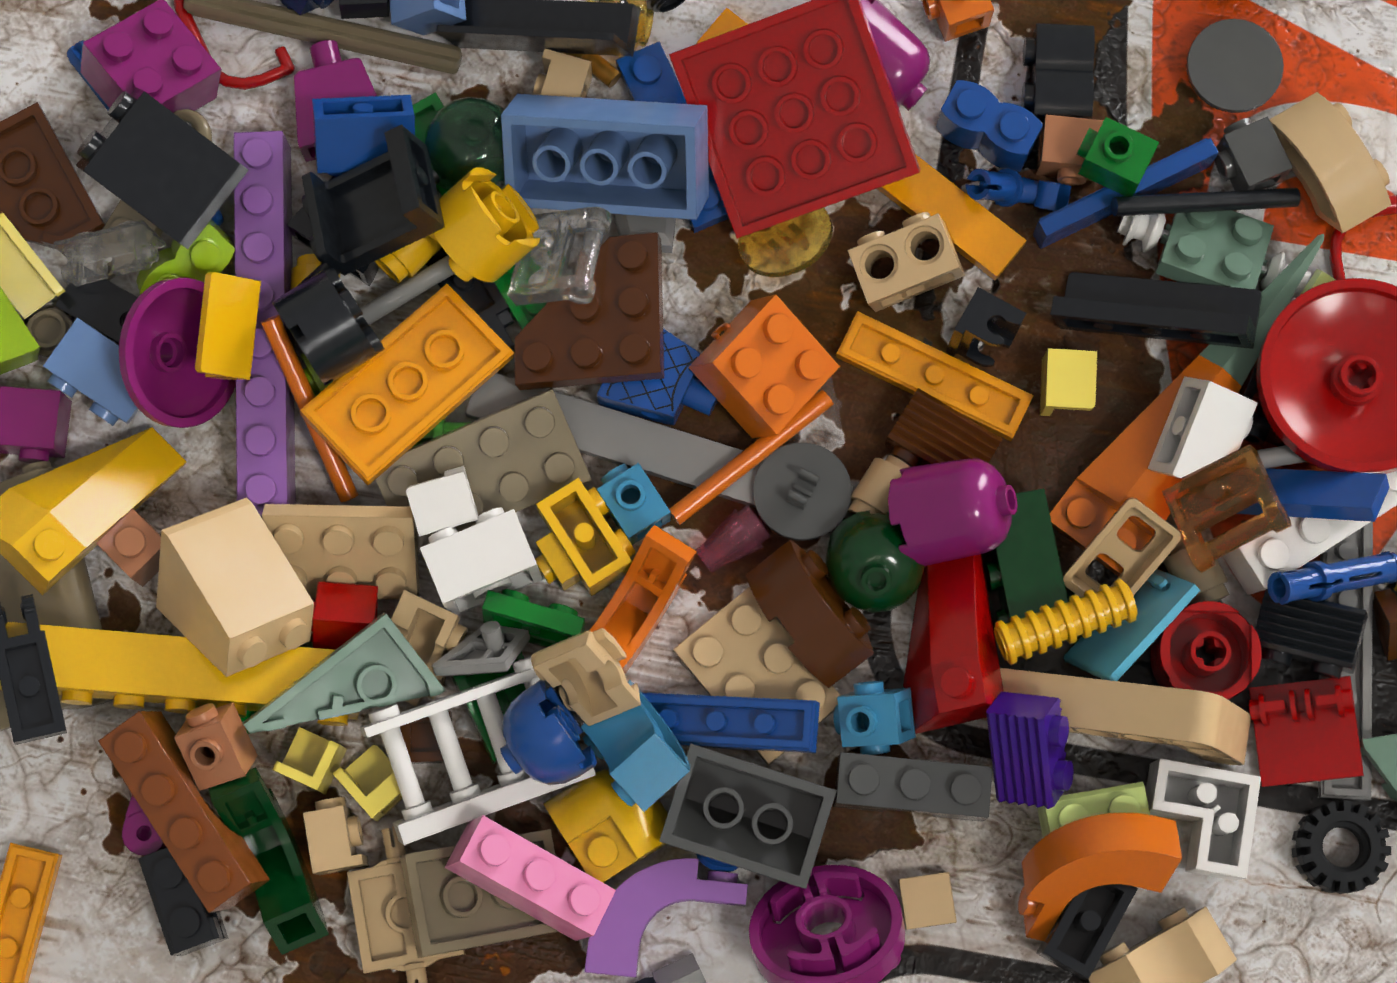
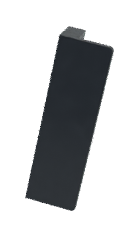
M465 0L466 21L454 25H437L436 28L438 35L459 48L544 52V49H549L559 53L633 57L640 9L630 3L558 0Z
M1071 272L1068 275L1065 297H1053L1050 315L1060 329L1253 349L1262 294L1257 289Z

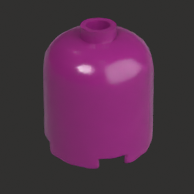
M861 0L898 108L902 105L909 111L928 90L921 83L930 67L931 59L928 49L879 0Z
M962 459L900 469L901 478L892 479L890 482L888 495L890 523L892 526L901 525L903 537L906 541V545H900L899 550L923 566L979 555L994 550L1007 538L1012 523V515H1015L1017 512V497L1013 487L1006 484L995 466L980 459Z

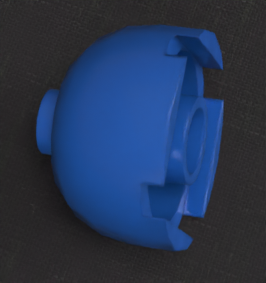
M539 680L511 702L503 716L502 732L507 744L500 748L504 760L515 774L524 770L537 782L556 785L565 784L578 778L596 766L597 760L591 745L582 750L577 742L580 740L579 735L583 733L579 723L552 687L545 691V681Z

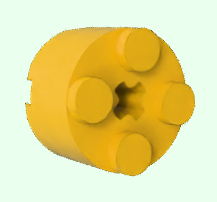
M482 167L473 168L439 198L445 227L429 235L432 239L438 241L449 255L448 263L455 275L467 282L473 277L484 282L497 281L540 243V238H534L533 233L539 229L538 222L525 200L511 185L507 184L501 189L490 181L496 174Z

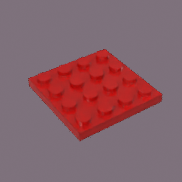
M811 0L669 54L686 103L707 105L708 162L736 239L921 172L860 0Z

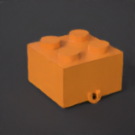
M775 294L751 300L729 324L724 323L720 325L711 335L714 339L712 343L688 368L753 439L778 435L840 366Z

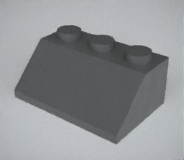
M690 743L687 753L690 771L678 781L659 842L806 889L837 790Z

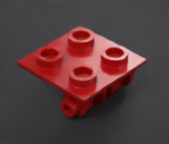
M1351 676L1340 677V679L1327 678L1249 688L1251 699L1249 700L1251 720L1254 723L1262 787L1364 776Z

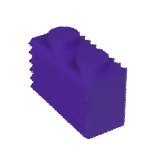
M1001 691L987 709L986 715L996 800L999 803L1007 801L1008 804L1016 802L1018 805L1025 803L1027 806L1035 805L1037 808L1045 806L1049 809L1055 806L1064 791L1070 789L1073 782L1074 768L1071 761L1065 760L1066 752L1064 750L1069 735V721L1066 716H1061V699Z

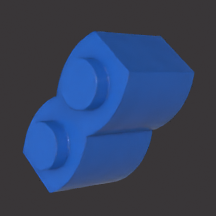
M964 80L956 81L940 110L936 125L939 133L954 145L965 149H978L982 156L996 167L1001 169L1010 168L1017 172L1022 170L1043 127L1041 121L1029 110L1016 104L1000 103L993 93L985 87Z

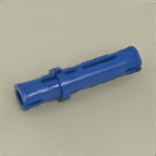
M1385 551L1381 554L1328 564L1322 561H1312L1303 565L1301 569L1274 572L1268 579V593L1275 603L1283 605L1302 599L1318 602L1330 598L1332 593L1384 583L1397 582V555L1394 552L1389 553L1390 551Z

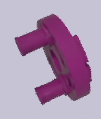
M823 865L812 868L806 889L782 881L772 886L759 900L752 913L749 924V939L757 968L768 983H878L892 969L896 968L901 961V953L905 943V925L896 894L881 878L857 867ZM837 896H847V897H854V898H858V899H860V898L862 897L863 899H862L861 901H859V900L849 899V898H840V897H837ZM801 906L799 909H797L788 917H786L781 924H776V921L780 922L788 913H790L795 908ZM835 922L842 924L836 931L829 934L820 935L810 932L816 926L823 923Z

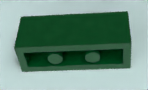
M1044 488L1016 493L1017 512L1015 515H1012V523L1007 538L1000 546L990 551L992 561L985 562L988 587L991 592L998 590L1002 609L995 611V622L1002 620L1007 624L1010 623L1011 616L1018 615L1021 619L1025 617L1026 611L1033 610L1035 613L1040 612L1039 608L1043 605L1053 608L1054 602L1060 599L1065 603L1068 602Z

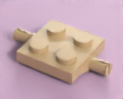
M394 827L392 829L395 847L391 829H382L381 833L387 859L372 868L347 872L363 973L367 974L393 969L405 971L407 983H417V980L418 983H428L425 967H429L440 959L466 955L465 950H459L422 958L417 957L400 856L406 854L405 845L398 841Z

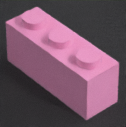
M484 815L467 823L445 866L451 872L575 941L594 936L616 891Z

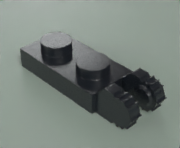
M33 594L21 596L20 608L23 620L26 621L28 634L8 638L6 612L0 602V681L15 745L67 733L45 631L40 629Z

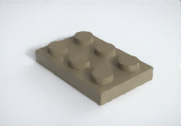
M551 829L519 834L524 839L555 855ZM455 846L400 856L418 958L559 932L446 869L445 866Z

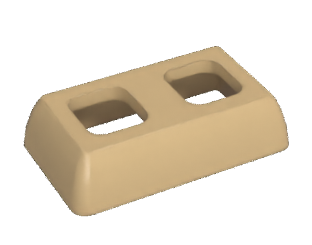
M1128 498L1063 576L1064 585L1080 598L1084 597L1086 590L1092 589L1094 592H1098L1100 584L1088 576L1085 571L1097 555L1106 554L1123 567V572L1117 579H1122L1127 583L1134 596L1181 541L1182 535L1174 526L1138 499ZM1131 516L1139 517L1155 530L1154 536L1140 550L1133 549L1117 536L1118 530Z

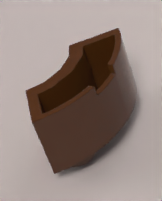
M789 540L746 574V578L767 620L771 622L777 617L795 641L788 649L812 675L826 687L830 688L874 654L868 636L871 628L865 616L857 608H849L835 592L827 577L829 571L822 558L815 551L808 550L806 552L792 540Z

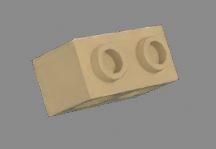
M924 212L911 216L902 222L903 228L886 235L884 231L867 234L857 241V247L847 250L866 301L875 312L965 276L946 224L939 213L930 216L929 212ZM926 239L939 241L940 247L935 257L929 260L917 259L916 250L922 241ZM883 257H889L894 260L893 270L887 277L882 279L872 277L871 269L875 261Z

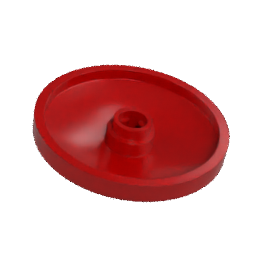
M1348 278L1334 280L1311 288L1290 302L1279 314L1262 343L1257 361L1256 376L1259 399L1264 414L1283 443L1299 457L1318 468L1335 472L1377 474L1397 471V286L1372 279Z

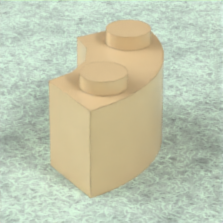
M1316 92L1269 119L1293 166L1292 171L1307 192L1316 215L1338 231L1344 233L1391 206V201L1385 187L1390 183L1389 175L1380 161L1372 159L1364 143L1353 129L1351 117L1342 104L1338 102L1332 104Z
M1206 906L1190 915L1185 907H1182L1158 921L1162 930L1131 948H1128L1126 943L1122 942L1103 952L1100 957L1102 965L1092 972L1088 980L1090 983H1204L1223 972L1237 958Z

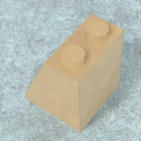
M247 497L161 530L156 608L226 677L254 667L265 660L288 650L296 649L310 641L314 602L255 506Z

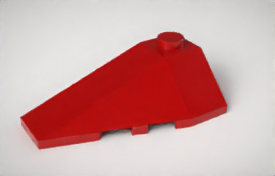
M981 554L927 565L924 568L917 590L903 683L904 688H911L915 734L987 718V709L1000 692H1004Z

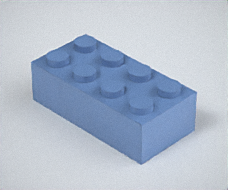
M516 94L501 114L505 186L507 184L511 185L530 208L697 220L709 198L707 105Z

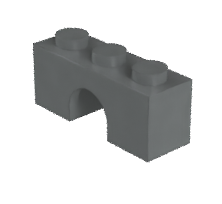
M840 752L837 759L835 790L837 791L833 807L878 812L887 810L931 814L933 817L983 822L989 818L993 767Z

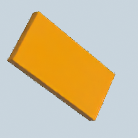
M448 284L443 286L380 341L384 347L383 351L341 378L333 381L300 410L302 418L367 486L514 358L513 350Z

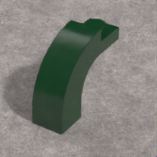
M257 768L250 769L244 777L208 788L211 801L224 824L234 833L243 837L270 879L255 890L263 923L280 953L283 955L329 935L315 887L295 837L272 789H267Z

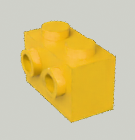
M578 477L536 504L541 518L550 532L554 533L591 596L626 575L632 563L630 557L636 552L622 529L619 528L613 532L603 517L609 512V509L595 487L587 491Z

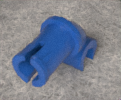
M1010 168L1001 169L998 172L975 169L968 175L967 179L980 181V185L966 184L967 194L974 200H991L1002 207H1011L1016 203L1034 204V207L1052 211L1059 210L1068 205L1071 191L1070 185L1045 180H1031L1021 177L1016 170Z

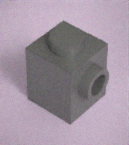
M1268 116L1253 123L1250 118H1244L1224 129L1225 135L1216 147L1219 153L1214 161L1220 176L1225 181L1230 180L1235 191L1267 189L1285 180L1293 166Z

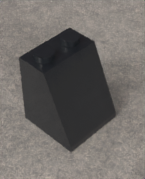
M135 88L131 94L124 91L108 110L107 114L112 119L103 131L98 133L94 130L79 147L77 154L82 158L76 166L186 249H189L249 170L145 91L139 88Z

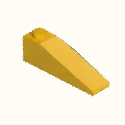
M151 427L11 487L0 496V554L43 596L97 546L96 543L132 508L136 510L177 473L187 461Z

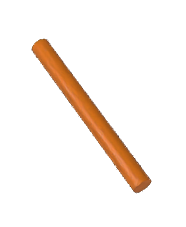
M275 315L262 321L261 324L298 408L301 410L315 398V395L279 315ZM305 421L340 502H346L357 497L359 494L344 460Z
M821 389L778 435L760 437L669 508L672 518L681 525L832 407L834 403L829 395Z

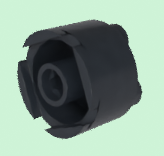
M332 266L324 271H320L272 302L324 386L332 381H336L384 350L377 335L363 317L360 307Z

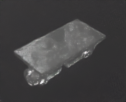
M143 220L125 221L118 226L95 232H81L72 238L54 242V247L67 258V264L61 267L63 280L67 284L73 283L79 287L108 279V262H112V273L116 276L150 269L152 263L159 260L157 249L166 247V242Z

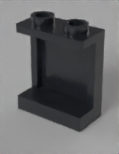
M402 124L384 133L388 152L329 181H323L313 172L302 176L305 195L302 196V204L311 222L313 236L310 237V245L313 253L320 262L329 264L344 276L445 227L427 145Z

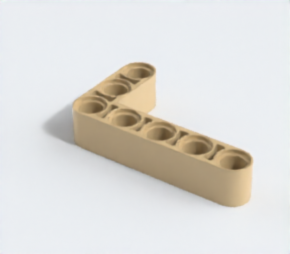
M1000 668L1004 692L1061 699V716L1068 718L1069 733L1173 745L1206 761L1238 766L1245 764L1251 716L1248 712L1223 696L1197 690Z

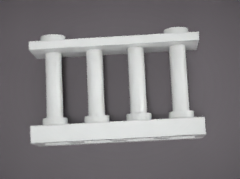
M531 656L514 662L512 664L514 672L402 712L399 711L398 705L395 704L368 714L371 723L360 726L362 736L368 738L377 734L381 735L405 805V809L401 810L403 819L392 822L400 843L403 845L472 821L480 816L494 813L596 775L593 767L580 777L565 784L547 785L533 780L524 770L515 774L504 760L500 748L507 743L502 732L503 714L496 692L524 683L527 689L541 680L533 669ZM473 700H477L501 774L497 775L499 784L480 790L478 783H472L448 712L450 708ZM425 717H429L454 790L449 793L452 801L436 807H432L430 800H424L400 730V726Z

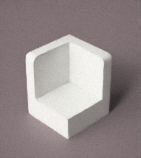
M464 466L447 470L443 477L411 485L406 490L419 537L478 520L477 508Z

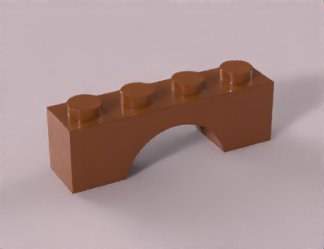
M138 711L98 740V742L208 913L230 909L270 879L243 837L230 830L213 813L200 795L174 739L176 734L162 712Z

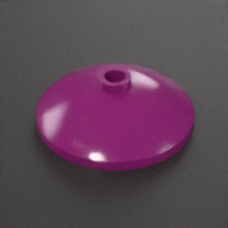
M171 278L150 286L131 306L120 335V371L130 398L145 416L158 424L168 427L188 428L207 422L223 409L236 387V380L205 377V373H198L195 370L204 282L196 279Z

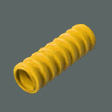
M1117 579L1113 582V587L1109 588L1107 584L1099 586L1098 592L1089 589L1084 592V597L1080 598L1077 594L1070 596L1067 603L1061 599L1054 602L1053 608L1043 605L1039 608L1040 612L1035 613L1033 610L1026 611L1024 618L1020 619L1018 615L1011 616L1010 623L1005 624L1002 620L997 621L994 634L1004 660L1012 665L1017 663V657L1022 656L1026 660L1032 657V652L1037 651L1039 654L1046 653L1048 646L1052 645L1054 649L1061 648L1062 642L1065 640L1072 644L1077 641V636L1081 635L1086 639L1092 636V631L1094 630L1099 634L1106 632L1108 625L1118 628L1122 625L1123 620H1126L1128 623L1135 622L1138 611L1128 584L1122 579Z

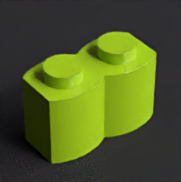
M211 219L189 249H186L173 239L170 248L157 252L142 266L136 280L139 293L142 294L150 286L165 279L190 278L204 282L207 273L222 272L229 264L235 251L230 237Z

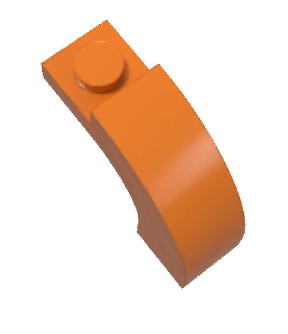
M656 525L646 534L624 579L602 614L589 630L593 632L603 628L617 640L627 658L619 661L625 674L640 654L675 598L687 576L686 571L697 552Z
M1141 813L1100 814L1066 824L1042 838L1033 846L1022 861L1024 887L1019 896L1018 911L1019 914L1024 915L1026 937L1045 942L1066 905L1078 894L1097 886L1122 884L1161 893L1182 860L1176 821Z

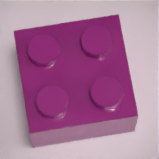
M158 0L83 42L80 73L109 108L121 93L127 91L131 94L135 88H139L171 112L182 109L195 111L216 99L222 69L165 0Z

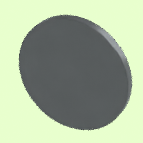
M1226 19L1209 25L1199 33L1189 49L1186 68L1193 90L1205 103L1221 111L1242 113L1262 106L1274 95L1282 80L1284 64L1277 42L1264 28L1247 20Z
M792 443L778 448L765 458L758 468L754 479L753 499L760 518L772 531L791 540H813L830 533L844 519L851 502V481L844 464L828 449L812 443Z

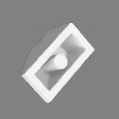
M1184 376L1148 469L1155 473L1182 478L1239 450L1243 439L1251 431L1253 425L1252 416L1258 403L1212 381Z

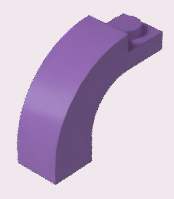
M696 858L672 859L646 867L625 880L616 889L594 936L589 937L585 972L637 978L641 939L648 923L658 912L675 903L686 901L746 906L748 884L737 883L738 874L720 871H708L707 880L697 879L699 859Z

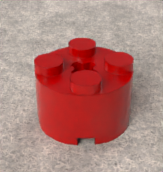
M1203 601L1184 608L1155 639L1151 647L1150 661L1153 675L1159 686L1204 691L1230 700L1244 691L1258 673L1262 650L1258 633L1252 624L1250 625L1239 614V611L1225 603ZM1205 645L1206 653L1214 654L1215 660L1207 665H1204L1203 659L1196 655V650Z

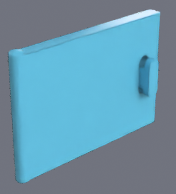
M1156 569L1134 595L1138 611L1136 621L1128 623L1126 620H1123L1122 625L1118 628L1108 625L1107 631L1099 634L1094 630L1091 637L1086 639L1081 637L1064 655L1065 662L1103 680L1118 681L1200 592V589L1194 583Z

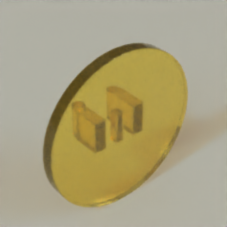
M825 208L815 210L740 237L738 239L739 254L744 264L751 271L761 276L784 277L798 273L815 263L828 248L833 233L832 221Z

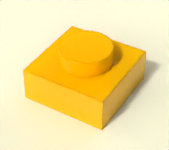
M553 532L536 541L541 555L536 557L535 560L548 584L557 580L565 591L581 581L577 570Z

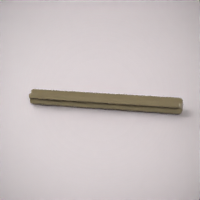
M184 0L183 8L188 13H191L192 16L312 43L334 40L338 43L339 49L445 73H457L462 60L461 48L455 45L308 12L300 16L293 9L259 1Z

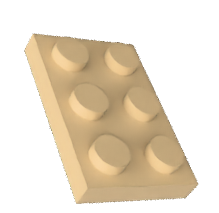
M264 505L262 512L264 523L311 598H316L318 581L378 586V599H400L404 590L416 596L419 595L417 529L411 507Z
M750 587L673 649L675 655L710 696L814 700L820 703L818 724L834 712L836 705H838L837 697L841 696L834 686L828 688L821 683L793 655L788 647L795 641L776 618L771 622L767 620ZM755 750L768 766L785 753L781 751Z

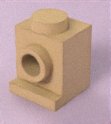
M544 49L542 61L546 75H538L533 95L586 98L593 78L591 61Z
M345 797L315 802V811L303 813L313 874L320 876L369 866L367 856L363 854L357 855L356 846L363 845L362 827L359 816L350 815V809L346 807Z

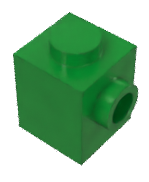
M1105 117L1099 131L1097 132L1089 128L1076 155L1085 160L1078 174L1123 196H1133L1159 142Z

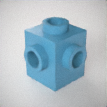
M867 681L854 683L853 692L837 697L838 705L834 709L833 718L835 730L841 735L842 747H860V754L875 755L890 752V745L902 744L916 738L911 688L884 689L883 681Z

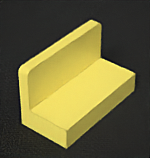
M1 212L0 287L25 320L54 297H59L65 290L5 214Z

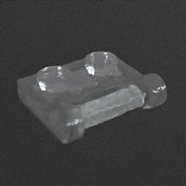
M586 207L534 214L539 229L533 233L534 238H540V243L515 264L507 295L516 306L570 300L578 304L592 302L596 290V283L593 277L603 236L607 235L610 230L613 218L611 213L600 207ZM584 232L574 275L566 276L576 233Z

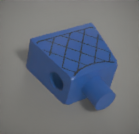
M663 329L664 379L604 383L597 393L598 405L667 425H675L684 405L710 416L717 403V399L688 368L700 353L665 329Z

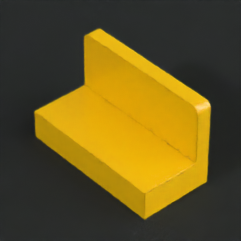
M209 272L205 275L195 370L198 373H205V377L216 379L250 380L261 281L216 272Z

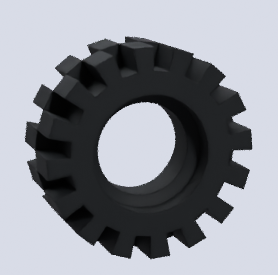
M1345 800L1340 802L1334 801L1310 810L1311 813L1302 817L1298 824L1301 826L1299 830L1294 831L1292 840L1296 841V848L1291 849L1292 857L1298 858L1299 865L1296 868L1299 873H1305L1308 877L1306 881L1309 884L1322 888L1321 891L1327 893L1344 894L1364 890L1368 885H1373L1380 879L1377 877L1379 873L1386 871L1389 863L1385 862V858L1391 855L1392 846H1386L1385 838L1390 837L1388 829L1382 830L1378 824L1382 819L1377 814L1371 815L1368 813L1369 808L1363 804L1354 805L1352 801ZM1334 828L1347 829L1358 840L1359 855L1356 861L1348 867L1335 866L1324 855L1323 840L1326 834Z

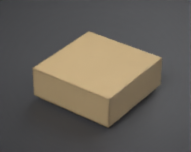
M949 872L898 879L905 930L957 923Z

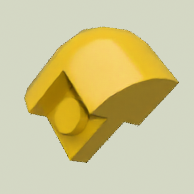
M609 769L595 772V776L574 783L543 803L586 874L602 883L607 882L638 861L640 862L666 845L659 842L668 815L659 799L645 812L636 803L632 807L627 805L614 791L611 783L615 780L609 774Z

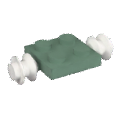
M1233 210L1174 213L1171 225L1166 224L1165 229H1163L1166 222L1165 214L1122 216L1117 229V233L1125 235L1122 245L1125 246L1131 239L1139 240L1142 242L1143 253L1156 247L1160 239V243L1164 244L1155 274L1177 282L1256 289L1258 279H1262L1261 288L1263 291L1289 265L1286 263L1285 252L1283 251L1272 257L1267 265L1268 260L1265 259L1274 225ZM1307 271L1292 298H1297L1310 280L1311 272Z

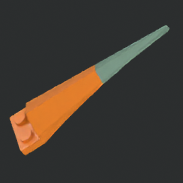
M1324 234L1318 235L1261 292L1262 301L1254 348L1209 344L1075 479L1050 512L1052 527L1084 551L1123 503L1131 497L1138 499L1164 520H1167L1188 482L1183 483L1182 478L1155 473L1149 470L1148 466L1184 376L1212 381L1233 392H1239L1259 357L1266 334L1276 318L1290 302L1324 241ZM1137 516L1129 517L1117 532V536L1136 550L1142 549L1155 534V530ZM1099 554L1095 557V560L1118 577L1123 572V567L1108 555Z

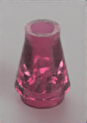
M747 505L740 511L735 508L695 551H697L706 567L714 573L720 567L763 549L762 543L769 539L771 535L756 513Z

